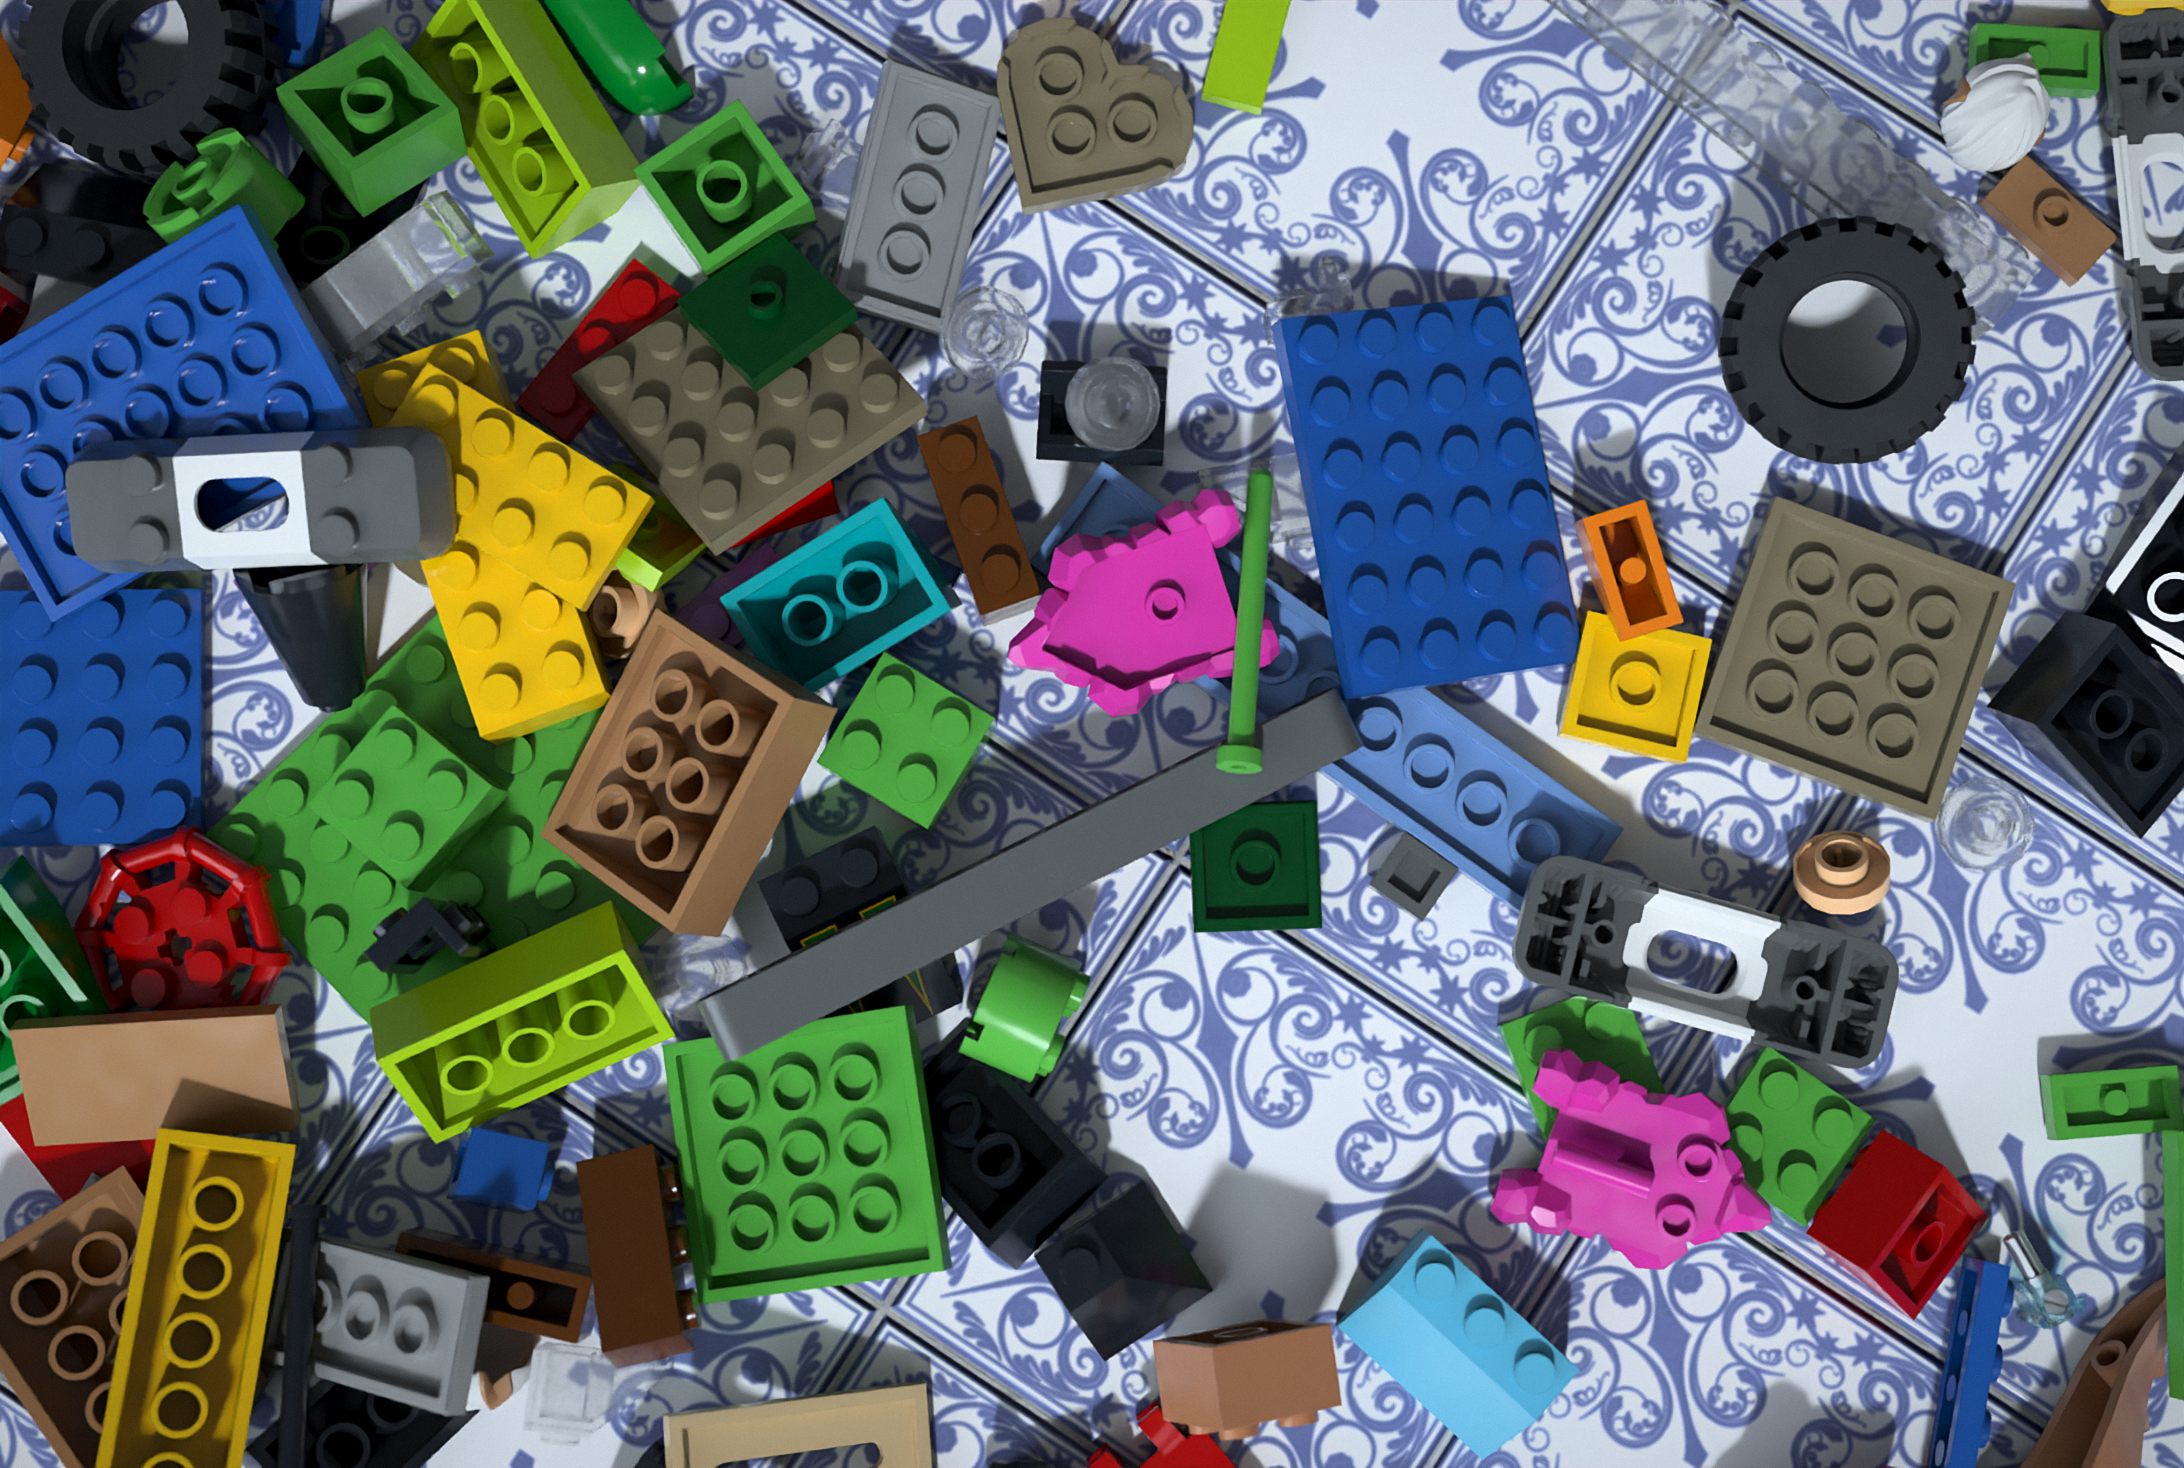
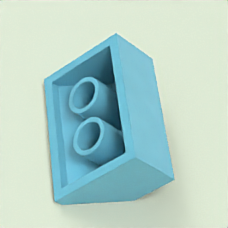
M1422 1228L1336 1324L1342 1332L1482 1460L1534 1423L1580 1371L1578 1367L1434 1236Z

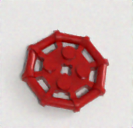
M181 825L174 834L123 851L110 849L100 859L102 869L72 930L112 1014L129 1013L127 1010L136 1003L141 1007L154 1008L157 1011L200 1009L209 1006L217 1008L266 1005L284 967L291 966L293 952L286 951L268 886L272 875L264 865H252L206 838L198 826ZM174 861L175 880L153 887L148 876L143 871ZM204 867L231 882L224 894H216L206 888L209 885L201 880ZM121 889H123L131 898L128 907L118 912L114 919V928L102 929ZM245 905L256 946L250 947L240 908ZM176 932L179 937H190L192 941V949L184 952V964H181L179 959L172 954L171 942ZM101 947H114L123 985L114 991L112 990ZM246 964L256 965L239 1000H237L232 995L236 984L230 985L236 971L244 969Z

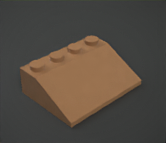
M656 608L540 836L672 933L720 937L838 708L788 676L671 613Z
M123 1165L0 1243V1371L65 1468H96L145 1202L144 1195ZM258 1368L254 1393L269 1383L260 1368Z

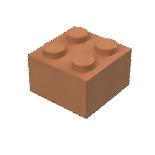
M1264 1318L1153 1340L1163 1420L1188 1425L1190 1434L1219 1432L1221 1440L1244 1439L1260 1434L1259 1423L1278 1420L1280 1427L1309 1425L1319 1421V1410L1342 1406L1331 1324Z

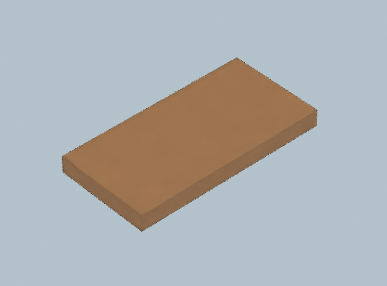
M281 1004L17 1019L9 1030L35 1146L156 1139L158 1128L213 1135L296 1131L302 1120Z

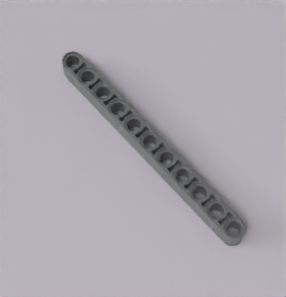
M1336 686L1314 694L1255 723L1254 748L1263 752L1262 770L1260 772L1236 774L1216 768L1217 749L1227 745V737L701 998L696 1002V1005L724 1062L733 1061L1358 750L1364 744Z

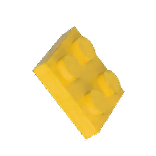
M1593 611L1585 612L1579 631L1580 640L1576 660L1572 664L1557 736L1678 765L1686 763L1712 639L1664 628L1619 642L1607 615Z

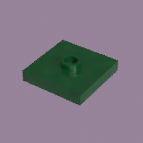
M779 231L677 300L681 315L756 392L858 320L855 306Z
M1317 800L1253 802L1189 834L1193 933L1322 928Z

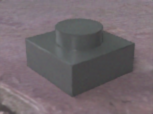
M1405 832L1367 886L1420 923L1424 921L1458 871V868Z

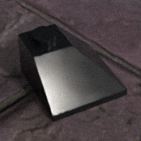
M1141 1180L1049 1240L1034 1252L1035 1260L1069 1314L1104 1362L1213 1291V1288L1144 1180Z

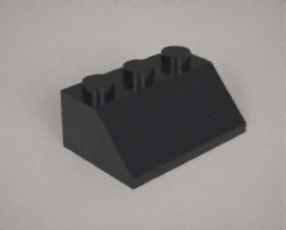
M43 163L4 204L0 220V272L19 285L35 288L38 275L98 288L169 245L146 222L150 219L143 213L145 200L155 184Z

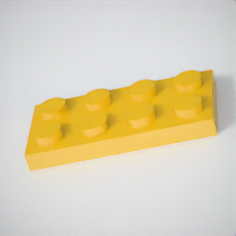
M428 362L386 426L428 427L438 433L447 444L452 464L457 536L583 612H586L655 503L650 495Z

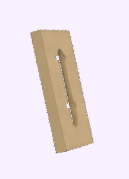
M921 1381L663 1414L666 1468H716L718 1465L726 1462L864 1443H875L880 1452L877 1463L870 1468H932L926 1383Z

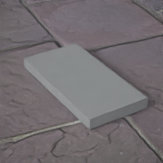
M888 58L883 63L830 277V282L855 306L857 312L940 338L949 334L1001 118L998 95Z
M282 1227L260 1356L261 1360L283 1366L292 1227ZM319 1232L311 1375L446 1416L465 1415L490 1277Z

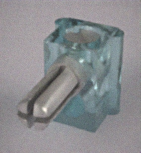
M2013 1231L2011 1235L2007 1234L2003 1238L2004 1245L2023 1277L2021 1281L2014 1284V1301L2019 1308L2016 1317L2019 1321L2051 1330L2084 1311L2083 1309L2086 1307L2085 1299L2075 1296L2064 1275L2048 1272L2043 1267L2024 1231Z

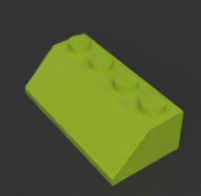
M445 0L408 54L458 107L468 152L467 155L532 260L542 258L616 214L641 185L633 170L640 164L538 0Z
M611 900L369 1009L376 1061L435 1144L676 1036L674 1027L638 944Z

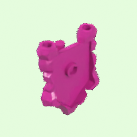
M1203 489L1191 502L1175 500L1155 513L1156 523L1144 522L1132 527L1129 530V535L1126 537L1108 534L1102 537H1095L1076 533L1054 549L1048 580L1056 588H1048L1034 610V618L1009 642L1007 658L1018 668L1053 672L1058 679L1069 685L1083 688L1090 684L1088 697L1111 717L1138 714L1152 695L1160 694L1176 681L1182 684L1197 680L1207 674L1209 679L1233 676L1237 614L1234 613L1214 549L1223 547L1240 532L1241 528L1235 505L1228 491ZM1264 612L1260 668L1270 664L1280 653L1279 641L1267 612Z
M1562 1047L1545 1050L1534 1078L1532 1091L1547 1105L1559 1110L1537 1171L1535 1172L1527 1168L1503 1169L1501 1171L1489 1210L1499 1221L1506 1224L1526 1222L1535 1233L1561 1236L1566 1228L1574 1235L1592 1239L1595 1234H1600L1606 1239L1613 1250L1620 1251L1635 1268L1664 1270L1688 1253L1686 1243L1688 1241L1696 1246L1713 1241L1714 1239H1720L1724 1233L1762 1230L1772 1222L1770 1204L1744 1180L1742 1163L1732 1149L1722 1145L1731 1138L1724 1105L1702 1092L1678 1098L1672 1094L1647 1093L1645 1087L1631 1081L1619 1079V1073L1600 1061L1583 1063L1570 1049Z

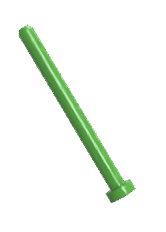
M1262 468L1254 469L1248 477L1228 741L1226 746H1221L1217 749L1216 768L1236 774L1260 772L1263 761V752L1254 748L1274 479L1269 470Z

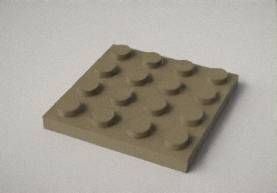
M679 307L571 375L577 391L715 556H718L928 415L925 400L855 323L757 392L681 315Z
M1775 496L1769 501L1697 709L1692 736L1924 822L1936 821L2016 583Z

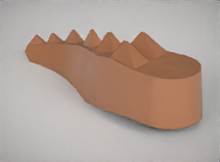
M2166 1277L2147 1287L2122 1307L2095 1336L2075 1367L2045 1430L2018 1468H2141L2143 1436L2145 1432L2150 1431L2147 1405L2153 1379L2165 1376L2166 1373L2164 1352L2168 1343Z

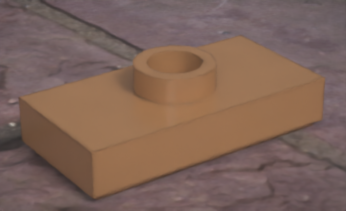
M2027 155L2015 163L1977 204L2069 287L2077 283L2119 238Z

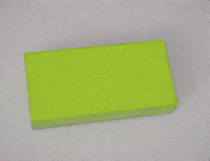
M1227 0L1202 90V101L1261 115L1291 0Z

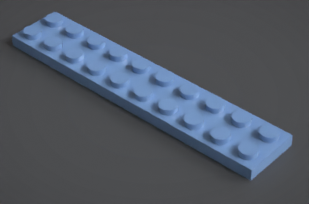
M1102 461L1030 560L1031 567L1048 580L1054 549L1076 533L1095 537H1102L1105 534L1126 537L1129 535V530L1132 527L1144 522L1156 523L1155 513L1166 507V505ZM1223 546L1214 549L1234 613L1237 614L1242 559ZM1266 577L1264 612H1267L1276 632L1280 653L1270 664L1259 668L1255 723L1314 694L1336 686L1364 745L1353 753L1317 771L1404 833H1408L1458 868V872L1518 914H1520L1530 874L1533 868L1543 859L1554 855H1564L1597 864L1602 862L1624 828L1427 689L1419 688L1344 700L1329 620ZM1207 674L1199 679L1191 681L1230 709L1233 676L1209 679Z

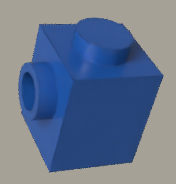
M472 1126L461 1134L446 1199L522 1215L535 1209L537 1200L545 1201L547 1199L554 1177L555 1164L546 1161L550 1143Z

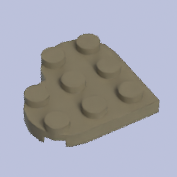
M1044 18L1023 27L1018 32V38L1006 48L1002 60H999L997 64V93L1023 216L1143 192L1163 184L1171 177L1181 173L1186 165V158L1193 142V110L1184 90L1179 85L1176 88L1166 77L1150 72L1151 67L1146 65H1119L1110 43L1105 38L1102 41L1092 30L1078 26L1077 20L1071 18Z

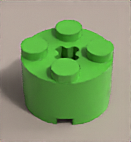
M224 128L215 131L198 141L195 146L198 148L197 152L201 155L186 168L175 160L160 176L145 200L143 213L150 219L146 222L169 245L235 205L251 204L276 251L278 250V243L274 240L275 236L280 232L285 223L302 209L305 203V197L248 139L244 138L234 128Z
M1009 932L1002 949L1013 953V955L1002 951L998 963L994 964L966 1031L978 1035L977 1039L973 1040L965 1037L961 1042L958 1052L1031 1083L1035 1075L1045 1078L1048 1072H1052L1066 1039V1036L1055 1031L1062 1016L1070 1019L1073 1011L1077 1012L1088 988L1091 976L1080 971L1082 962Z

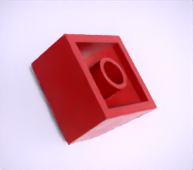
M1882 1129L1874 1141L1857 1154L1852 1165V1171L1835 1194L1824 1200L1818 1207L1814 1216V1222L1806 1234L1831 1259L1914 1321L1988 1220L1989 1216L1944 1165Z

